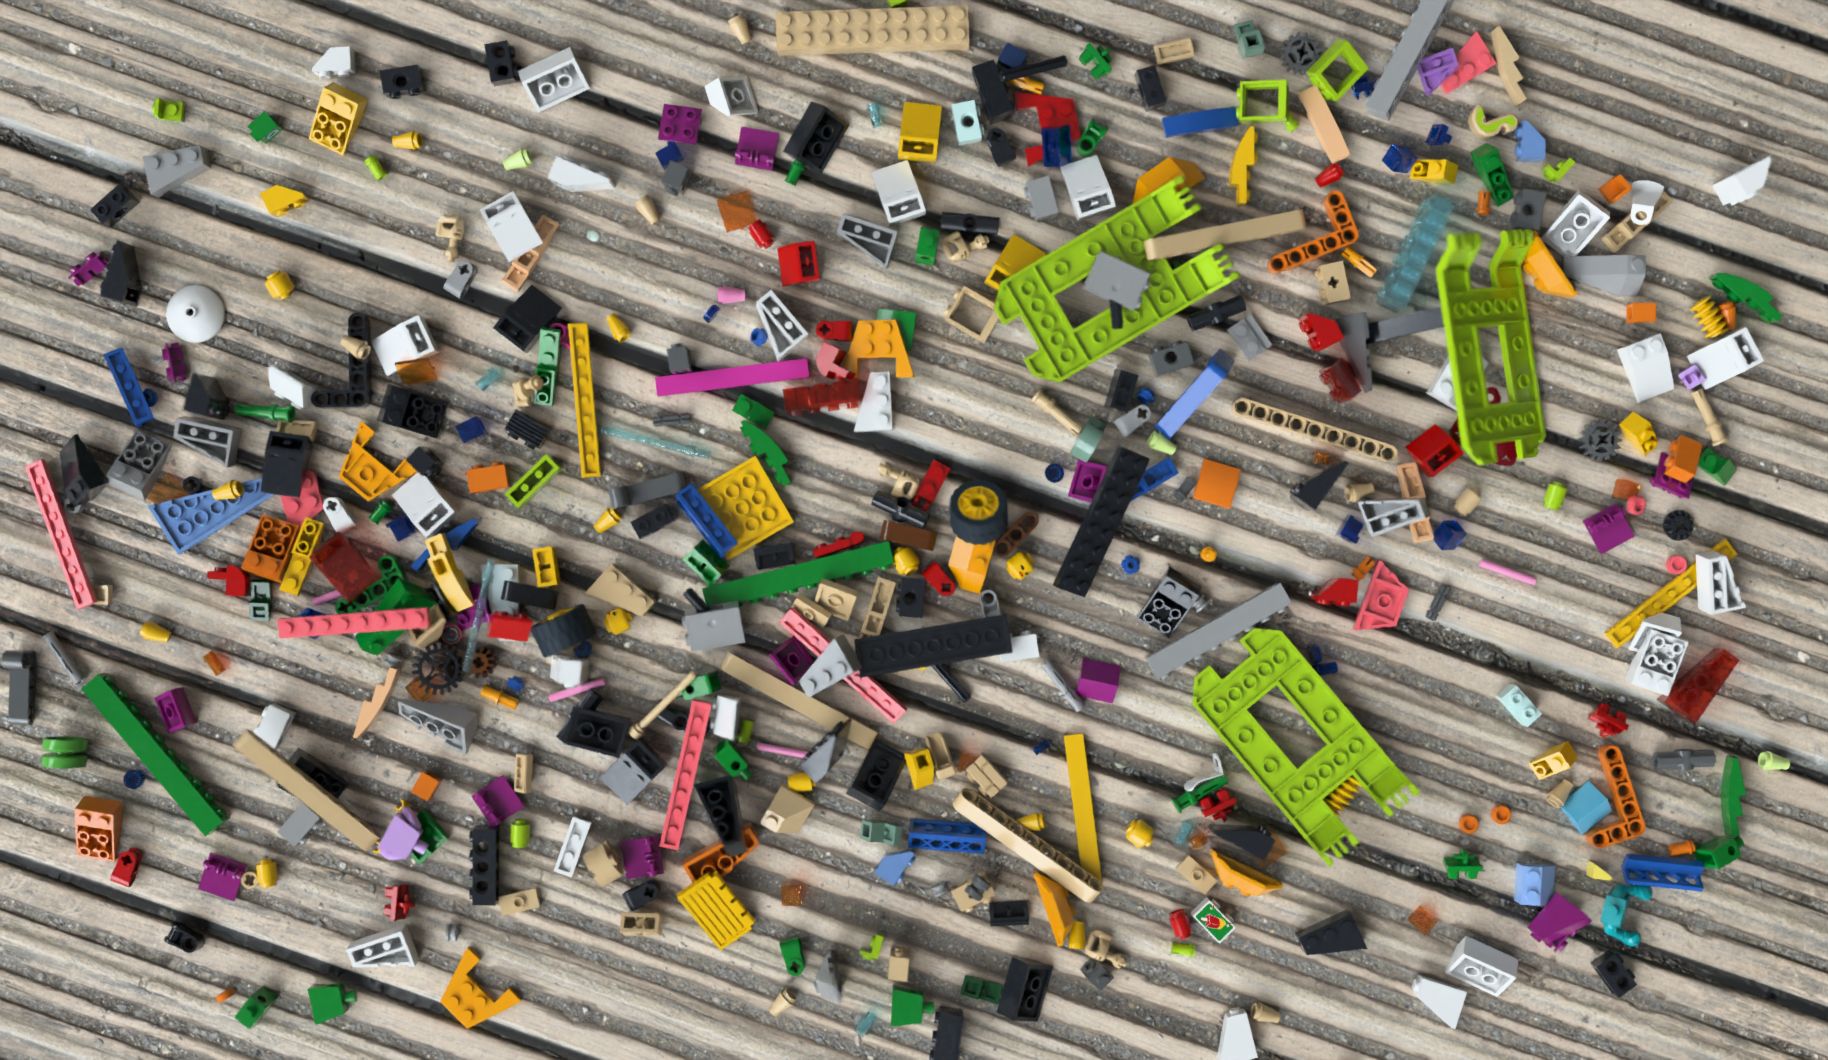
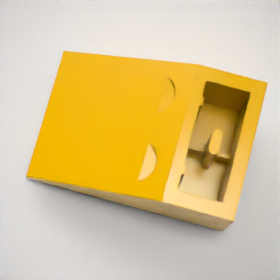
M334 82L323 87L309 139L344 155L364 115L368 99Z
M904 102L898 159L936 163L942 111L941 105Z
M1013 234L984 284L998 291L1000 282L1044 257L1046 253Z

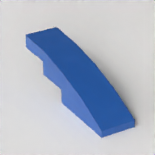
M1235 107L1204 110L1162 118L1165 138L1200 132L1202 134L1239 126Z
M1170 457L1144 471L1131 501L1179 474Z
M474 518L445 534L450 549L457 551L481 521ZM428 549L411 565L414 570L421 571L429 562L428 559L431 556Z

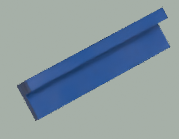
M121 347L103 354L137 428L143 427L142 423L154 419V416L124 349Z
M692 483L676 493V503L721 560L724 559L726 553L737 546L738 542Z
M910 818L908 848L984 854L986 831L975 823ZM913 838L922 839L923 841H921V842H914V841H912V839H913ZM940 840L941 843H934L933 841ZM952 842H960L961 844L954 845ZM972 843H981V847H979V846H972L971 844H972Z
M1626 854L1621 865L1626 884L1700 892L1704 889L1701 880V874L1705 868L1703 861ZM1629 873H1635L1639 878H1631ZM1648 875H1654L1659 880H1653ZM1667 877H1673L1678 882H1672ZM1686 879H1695L1696 884H1691Z

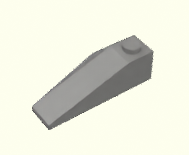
M406 699L398 700L400 715L418 727L423 725L430 731L429 734L433 737L436 735L446 740L444 744L462 753H468L478 727L477 713L460 706Z

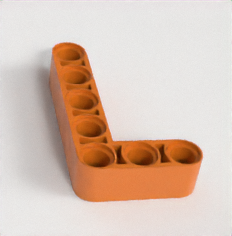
M1340 191L1330 192L1323 200L1334 232L1275 255L1267 262V269L1270 273H1282L1347 247L1358 239L1357 227L1344 195ZM1330 196L1337 198V205L1331 204ZM1337 214H1342L1345 217L1344 223L1337 220ZM1344 232L1351 233V241L1345 239ZM1327 239H1332L1334 241L1333 248L1327 246ZM1309 246L1316 248V255L1309 253ZM1291 253H1296L1299 256L1298 262L1292 261ZM1274 260L1280 261L1281 269L1274 268Z
M1610 744L1601 745L1598 749V756L1619 820L1587 831L1586 841L1597 848H1604L1640 836L1645 832V823L1622 753L1617 746ZM1609 749H1612V756L1608 758L1606 753ZM1618 767V774L1613 776V769ZM1623 785L1624 792L1619 794V787ZM1629 803L1631 808L1628 812H1625L1624 808ZM1633 822H1636V825H1637V826H1636V828L1632 831V830H1631V824H1632ZM1618 828V834L1613 837V830ZM1600 834V840L1595 843L1594 837Z

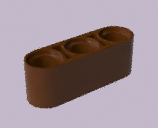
M1031 512L1022 515L995 542L994 553L1000 557L1009 555L1036 528L1038 517ZM1026 516L1034 518V524L1031 527L1026 526L1024 523ZM1014 529H1018L1021 532V537L1018 540L1011 538L1010 534ZM999 543L1007 545V551L1004 554H1000L997 551Z
M883 520L879 539L934 551L938 533Z

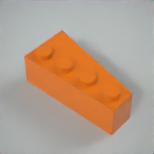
M751 822L744 825L748 852L729 857L719 839L683 859L682 866L692 883L708 872L711 875L717 871L723 878L759 845L760 837Z

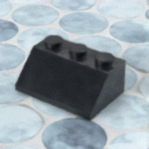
M811 101L783 152L794 160L803 163L809 169L822 174L849 124L826 106Z
M192 373L182 411L225 420L230 411V406H228L229 400L217 379Z
M1012 957L997 1013L1013 1021L1038 1022L1053 966L1027 958Z
M940 1006L939 1012H935L934 1023H937V1031L933 1030L932 1042H935L934 1050L930 1049L929 1060H958L964 1019L963 1009Z

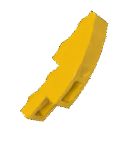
M1250 126L1240 140L1230 166L1228 187H1236V206H1244L1250 199V190L1247 189L1250 171L1247 168H1252L1254 163H1257L1258 158L1257 151H1254V144H1257L1258 139L1257 132H1254V126Z
M305 517L291 553L293 555L279 590L298 597L300 596L305 580H308L316 559L324 523Z
M445 533L425 540L431 556L428 559L429 564L451 605L457 612L474 606L475 603L462 569L457 568Z

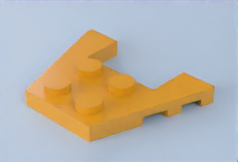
M858 321L843 367L855 373L853 379H859V359L896 358V377L915 378L898 321Z
M361 421L357 434L353 438L349 454H347L339 478L370 502L414 475L417 471L405 458L397 469L392 472L369 453L364 447L376 434V431Z
M470 947L465 950L440 1001L467 1029L518 1004L522 1000L510 987L495 1001L468 974L481 960Z

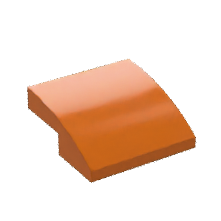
M1204 459L1193 498L1230 509L1241 469Z

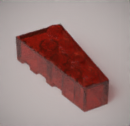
M859 378L852 379V382L842 380L835 381L831 385L822 383L813 385V387L803 386L783 389L786 414L790 413V416L802 415L801 412L809 411V414L821 413L820 409L828 408V411H838L841 406L853 409L859 408L858 404H862Z
M1714 648L1672 685L1668 696L1662 694L1656 700L1687 722L1697 723L1739 662V659L1725 649Z

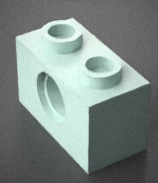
M974 100L952 104L951 110L958 145L980 142L982 135H984L983 124H979L978 117L981 116L979 105H975ZM967 118L974 122L970 127L963 124V121Z
M1509 684L1496 695L1497 699L1523 726L1528 727L1542 715L1517 685Z

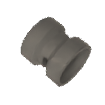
M975 874L972 878L973 882L971 885H967L964 891L977 901H981L983 893L988 891L991 885L985 879Z

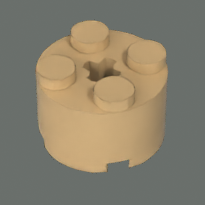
M608 840L589 850L583 856L589 872L593 871L596 875L593 878L602 887L627 873L625 865L619 860L622 858L617 848L613 849Z

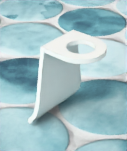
M1645 180L1632 183L1631 219L1634 223L1644 225L1651 220L1653 209L1663 193L1664 186ZM1638 211H1644L1647 213V218L1639 220L1635 214Z
M1217 753L1212 755L1216 772L1188 780L1184 784L1185 790L1192 791L1198 783L1224 775Z

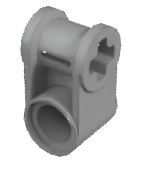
M467 261L459 262L446 280L443 289L462 299L477 274L476 266ZM464 267L469 270L468 274L463 270Z
M1139 405L1114 421L1124 438L1150 418V408L1145 405ZM1138 409L1146 410L1145 419L1143 417L1138 418Z
M992 589L982 590L979 594L982 617L1002 615L996 593ZM985 593L993 594L991 602L986 603L983 601Z

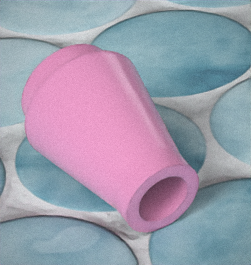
M725 285L717 289V302L727 304L745 301V289H737Z

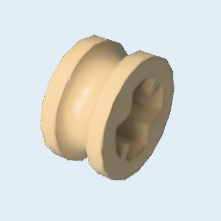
M250 870L242 875L241 883L245 888L252 889L260 884L258 883L257 871ZM248 875H250V877H255V879L253 880L254 884H252V882L248 883Z

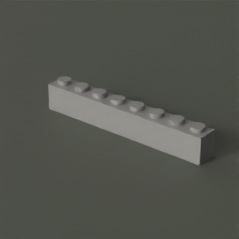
M1420 0V6L1417 11L1413 12L1408 28L1406 27L1402 32L1400 43L1396 44L1393 49L1392 58L1386 62L1381 78L1376 80L1372 95H1368L1365 105L1369 114L1387 121L1390 120L1454 0Z
M1275 583L1144 658L1154 676L1165 679L1172 674V670L1176 668L1178 670L1183 669L1189 665L1188 661L1192 659L1196 661L1204 657V652L1209 649L1214 651L1222 646L1221 643L1225 640L1230 642L1239 637L1238 633L1241 631L1248 632L1252 630L1257 622L1261 621L1264 623L1270 620L1273 613L1286 611L1289 608L1288 605L1292 602L1282 584Z

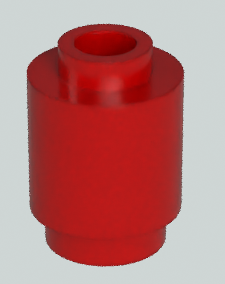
M760 219L748 227L749 234L759 248L764 247L767 249L775 243L773 241L775 239L774 234L766 223Z
M1184 909L1171 912L1169 914V921L1175 937H1180V939L1190 937L1193 927L1187 912H1184Z

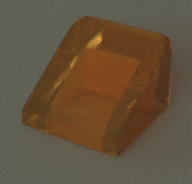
M1617 479L1612 497L1628 501L1631 496L1638 494L1640 485L1628 480Z
M413 679L405 689L416 701L425 702L432 695L433 689L430 688L428 693H426L425 689L427 686L424 685L422 688H419L418 686L422 681L414 682Z
M962 751L957 771L961 773L975 759L976 755Z
M781 886L782 905L801 906V886Z
M1421 906L1408 918V921L1424 935L1438 922Z

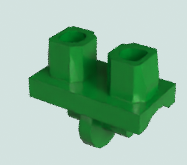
M1089 43L1079 56V61L1084 66L1091 61L1095 63L1096 66L1090 73L1097 80L1111 73L1112 68L1108 63L1113 60L1109 56L1112 49L1108 47L1104 50L1101 45L1095 49Z
M1461 848L1460 853L1453 854V857H1443V863L1449 879L1459 878V872H1465V876L1468 879H1476L1478 872H1482L1483 866L1480 865L1479 858L1474 857V854H1467L1466 848Z

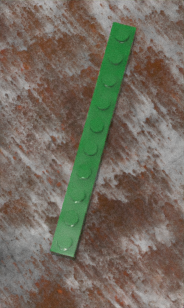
M887 541L702 588L707 605L738 600L740 607L743 606L742 602L750 601V604L760 602L761 597L764 596L772 599L780 597V592L787 591V594L799 592L798 588L805 586L806 590L817 587L816 583L821 582L822 578L836 582L835 578L843 577V580L854 578L855 573L861 572L862 575L873 573L872 569L880 567V571L892 568L891 564H894L890 543Z
M107 673L98 674L81 690L204 836L212 834L229 820L224 808L218 806L214 802L213 795L203 789L201 781L197 777H193L189 772V767L177 758L176 751L166 745L164 737L160 733L155 732L152 728V723L139 713V707L129 701L127 693L123 689H119L115 684V679Z

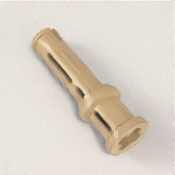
M1042 388L1030 400V402H1035L1041 407L1044 413H1049L1075 436L1083 428V425L1056 404L1054 398L1048 397Z
M1703 388L1692 392L1691 395L1706 424L1705 431L1709 433L1712 439V446L1730 440L1729 437L1725 436L1721 427L1723 425L1722 422L1717 421Z

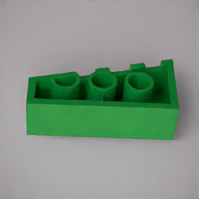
M398 578L374 611L429 607L430 609L436 604V601L430 592L427 593L425 591V588ZM407 629L357 633L355 639L362 651L378 656Z

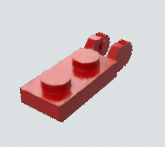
M933 460L911 505L916 507L919 498L923 497L927 499V502L921 510L926 512L930 503L934 501L951 468Z
M853 532L847 539L840 537L835 539L832 544H819L812 551L815 558L819 559L863 543L865 536L861 532Z

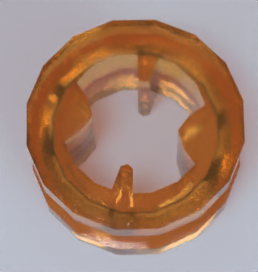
M1313 452L1314 459L1311 462L1329 464L1327 461L1330 457L1329 454Z
M1203 833L1197 834L1188 840V843L1192 844V850L1198 849L1207 843V840L1203 839Z

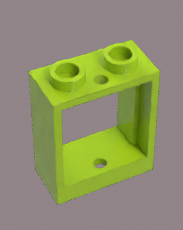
M1337 39L1306 73L1310 77L1309 81L1321 90L1320 94H1322L1325 100L1338 101L1369 68L1347 40ZM1340 54L1352 71L1333 89L1321 73Z
M1287 79L1240 81V87H1237V99H1240V106L1236 108V116L1242 124L1288 122L1289 83ZM1279 89L1278 115L1247 116L1248 90Z

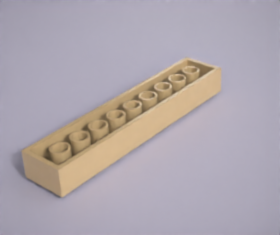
M968 6L775 12L778 56L969 50Z

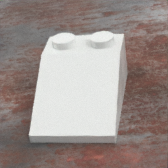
M1579 189L1564 206L1541 239L1563 257L1577 256L1610 218V212Z
M1661 333L1617 349L1638 403L1675 389L1668 351Z
M270 365L268 368L270 388L276 391L274 394L283 400L285 398L291 400V405L297 409H309L312 405V394L320 389L287 369Z
M718 694L717 698L713 699L712 709L716 710L715 717L711 718L710 728L714 729L713 734L731 740L738 735L742 696Z

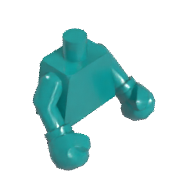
M1619 884L1607 894L1600 921L1604 924V932L1617 938L1627 946H1638L1641 943V935L1635 931L1623 930L1631 895L1648 901L1653 896V890L1650 886Z

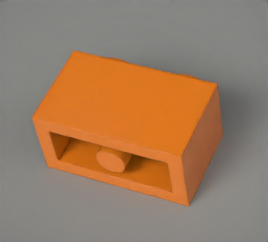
M1683 435L1679 436L1676 440H1672L1668 447L1670 451L1669 456L1664 463L1666 466L1664 474L1681 482H1688L1696 474L1703 444Z
M501 461L490 463V467L483 468V464L471 466V470H466L470 493L511 488L508 465H502Z

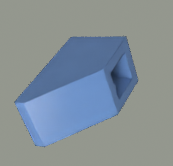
M1527 120L1518 123L1515 129L1517 145L1514 148L1517 162L1540 163L1545 160L1546 140Z
M907 849L885 854L874 870V873L893 886L896 882L900 883L905 875L904 869L906 866L910 867L916 858L913 856L915 851Z

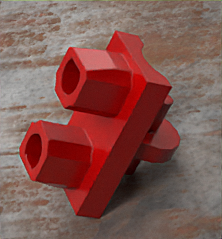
M1601 703L1588 716L1589 720L1597 723L1596 728L1600 730L1599 735L1605 738L1608 734L1614 736L1615 733L1620 734L1623 730L1627 731L1629 727L1626 724L1627 715L1617 711L1612 717L1608 715L1610 706Z
M1226 788L1216 792L1220 801L1214 804L1209 795L1200 799L1202 815L1205 817L1212 815L1214 821L1221 818L1223 822L1227 821L1226 815L1232 813L1231 809L1227 807L1237 803Z
M408 884L386 887L385 896L392 898L391 904L385 905L383 915L390 917V921L395 922L406 919V914H409V907H415V902L410 901Z

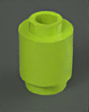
M1555 481L1553 485L1548 484L1543 500L1545 502L1544 507L1559 511L1560 506H1563L1568 490L1564 488L1565 484Z
M515 819V822L511 823L510 842L514 848L528 847L530 842V823L526 822V819Z

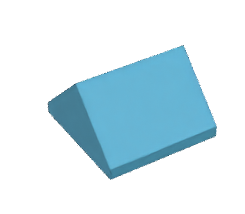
M1587 781L1571 793L1564 806L1560 807L1582 835L1612 812L1608 799L1590 781Z

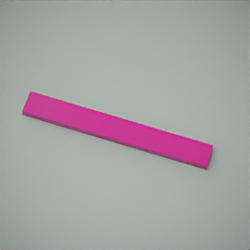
M804 358L655 377L657 396L661 397L810 378L808 360Z

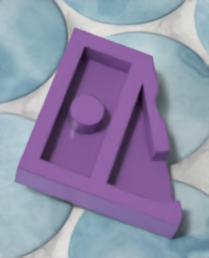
M1453 48L1423 58L1417 69L1426 96H1429L1459 68Z

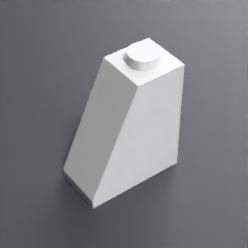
M1418 974L1417 979H1414L1412 983V993L1451 1028L1456 1029L1467 992L1462 988Z
M1240 1007L1230 1009L1224 1015L1217 1060H1251L1258 1058L1246 1011L1240 1009Z

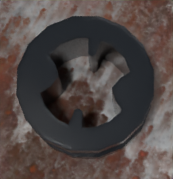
M189 476L183 481V488L186 493L193 495L201 491L202 484L198 478ZM192 481L197 485L196 488L194 487V490L187 486Z

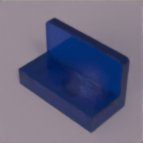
M1065 124L1060 127L1041 128L1044 167H1062L1071 163L1070 125Z

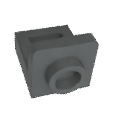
M1090 958L1080 968L1085 977L1100 991L1114 978L1098 960Z

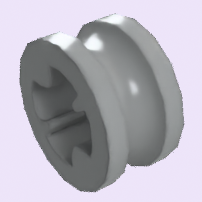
M67 498L64 502V509L70 514L81 513L85 506L83 503L75 507L74 510V508L70 507V504H73L72 501Z
M1202 594L1197 598L1192 607H1195V611L1199 612L1209 603V600H1205Z
M387 653V659H384L383 662L399 669V663L403 662V659L392 653Z
M947 881L939 882L931 887L935 891V897L950 891V888L946 886Z
M447 924L446 941H450V939L457 941L459 925L454 924V926H451V924Z

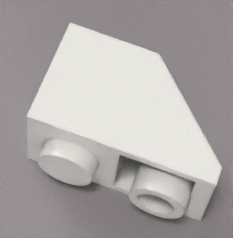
M350 46L330 47L312 67V72L319 76V78H331V75L349 77L350 74H356L355 51Z

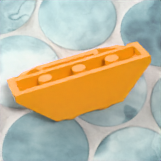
M1168 157L1137 179L1132 204L1182 174L1185 177V181L1174 186L1177 193L1187 186L1193 188L1203 181L1205 177L1194 162Z
M1534 230V242L1522 262L1524 271L1532 276L1535 287L1542 291V293L1565 298L1576 296L1578 292L1574 289L1539 237L1537 231Z
M956 535L948 566L961 589L980 594L995 541L984 545H973L964 542L962 539L960 540Z
M1213 848L1210 849L1215 869L1223 885L1231 889L1235 886L1240 889L1239 892L1247 897H1250V895L1257 897L1282 888L1283 884L1280 881Z
M1034 870L1033 874L1057 945L1060 947L1063 945L1074 922L1072 916L1076 915L1073 905H1068L1066 899L1070 897L1068 890L1048 875Z

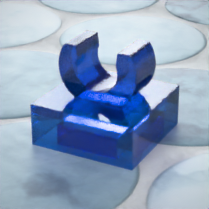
M1368 76L1361 77L1350 88L1354 91L1356 99H1359V94L1362 91H1365L1364 94L1367 98L1370 95L1369 90H1374V83Z
M1444 124L1432 125L1425 143L1430 146L1442 145L1445 142L1450 144L1452 136L1446 134L1449 127Z

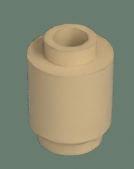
M1466 488L1455 501L1456 504L1453 508L1461 515L1466 516L1482 501L1480 498L1481 494L1474 488Z

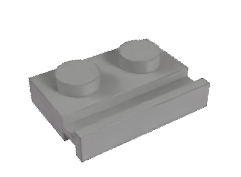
M1251 314L1227 329L1248 361L1272 346Z

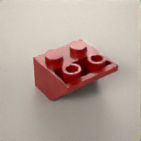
M815 241L799 242L777 248L782 287L820 282Z
M1312 313L1299 318V327L1303 333L1306 332L1309 338L1307 340L1308 344L1316 352L1344 339L1334 320Z
M1436 424L1404 447L1427 478L1434 477L1464 454L1456 442Z
M1330 578L1311 594L1310 599H1316V603L1331 605V602L1335 601V605L1351 606V603H1357L1359 580Z
M495 610V614H489L487 637L528 641L533 619H529L528 615L514 613V616H508L509 612Z

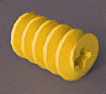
M1711 295L1698 300L1690 309V312L1697 311L1693 318H1701L1697 325H1705L1701 329V332L1708 331L1704 336L1705 338H1713L1729 330V328H1723L1726 325V321L1719 322L1723 316L1721 314L1715 315L1719 311L1718 308H1712L1715 302H1708Z
M1351 776L1340 784V787L1334 789L1335 793L1331 792L1328 794L1330 799L1323 798V801L1339 817L1341 816L1338 810L1345 812L1343 804L1350 805L1348 798L1355 799L1352 792L1359 794L1360 791L1357 786L1362 787Z

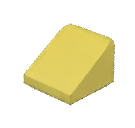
M1588 861L1587 876L1593 879L1612 880V877L1604 870Z

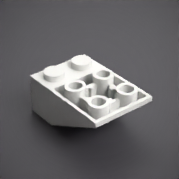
M1097 155L1060 166L1077 221L1115 209L1116 204L1111 188Z
M556 156L547 177L554 185L570 192L615 189V185L612 179L609 178V175L600 171L598 174L594 173L591 167L584 164L578 166L574 163V160L565 156L562 159Z
M908 160L871 172L889 227L926 215V210Z
M514 191L480 209L487 225L509 262L543 243Z
M419 315L400 323L371 341L387 376L440 353L424 317Z
M1746 327L1736 329L1687 356L1690 364L1697 363L1707 378L1706 381L1701 383L1704 390L1764 361Z
M418 472L392 494L412 523L426 538H431L459 513L456 507L429 477L421 476Z
M1651 629L1633 658L1625 681L1668 696L1689 642Z

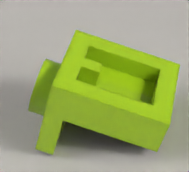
M156 98L152 106V112L154 117L162 121L184 122L185 103Z
M1568 158L1565 161H1559L1554 168L1547 164L1541 171L1548 181L1556 183L1576 162Z
M877 931L876 937L872 936L869 947L872 950L861 947L859 954L863 955L862 957L867 960L878 959L885 933Z

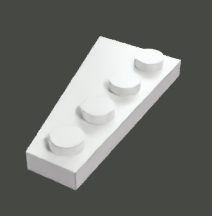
M481 564L480 568L492 614H495V610L509 612L508 616H514V613H519V603L501 599L505 580L519 583V564ZM498 638L499 641H516Z

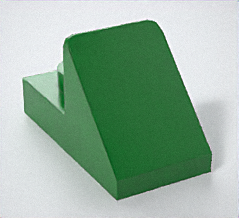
M742 394L732 409L733 412L764 429L767 428L775 412Z
M1708 447L1704 448L1700 453L1698 467L1725 486L1737 471L1729 458L1722 459Z

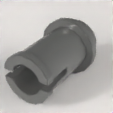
M1186 477L1178 490H1174L1175 494L1173 496L1181 502L1187 500V495L1196 486V482Z

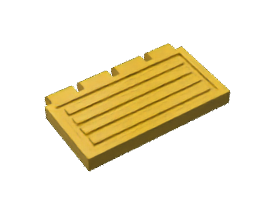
M716 871L711 875L709 872L676 895L721 951L752 929L751 925L756 920L746 910V907L739 898L735 897L736 895L731 888L724 884L725 881Z

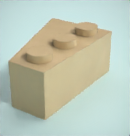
M614 563L610 564L586 591V593L640 616H645L657 602Z

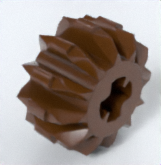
M475 646L473 647L474 652L467 651L470 658L465 657L464 661L469 662V664L465 665L464 668H471L468 674L472 675L475 672V678H479L480 675L486 678L487 672L490 674L494 672L491 667H496L497 664L493 663L492 660L497 657H490L491 649L486 651V647L481 646L479 650ZM481 659V661L484 662V665H480L479 663H477V660Z

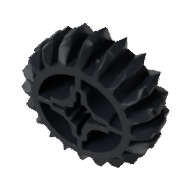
M436 643L433 644V650L427 646V653L420 650L419 654L422 658L419 656L414 658L419 664H412V667L418 668V670L412 671V675L418 674L419 676L414 679V682L421 680L422 683L418 687L422 688L426 685V693L432 688V695H436L437 689H439L440 695H443L444 688L450 693V685L457 688L458 685L454 681L462 682L463 679L458 677V675L465 674V671L459 670L465 664H458V661H461L463 657H455L458 653L457 650L453 653L449 652L452 649L450 645L447 650H444V643H441L440 649H437ZM443 654L447 657L442 661H436L430 655ZM424 660L431 668V672L426 677H424L422 672ZM450 661L454 665V675L452 678L446 671V666ZM445 662L443 668L441 669L443 673L440 674L438 672V674L435 673L433 676H431L435 670L434 665L437 664V666H439ZM434 677H441L447 683L436 685L430 683V681Z

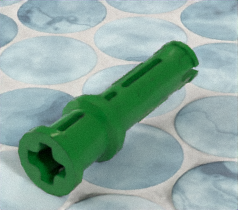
M237 403V407H235V414L237 416L264 417L272 421L286 420L288 423H292L295 419V408L291 405L281 407L278 404L260 406Z
M1224 775L1212 778L1192 791L1185 790L1184 794L1177 798H1171V801L1180 814L1188 806L1196 805L1197 800L1228 784V781Z

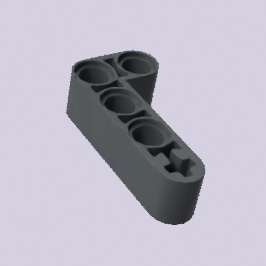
M683 472L629 486L610 489L608 493L612 508L616 510L674 495L687 487Z
M7 650L2 655V666L10 668L8 720L11 725H32L35 719L37 655L34 650Z

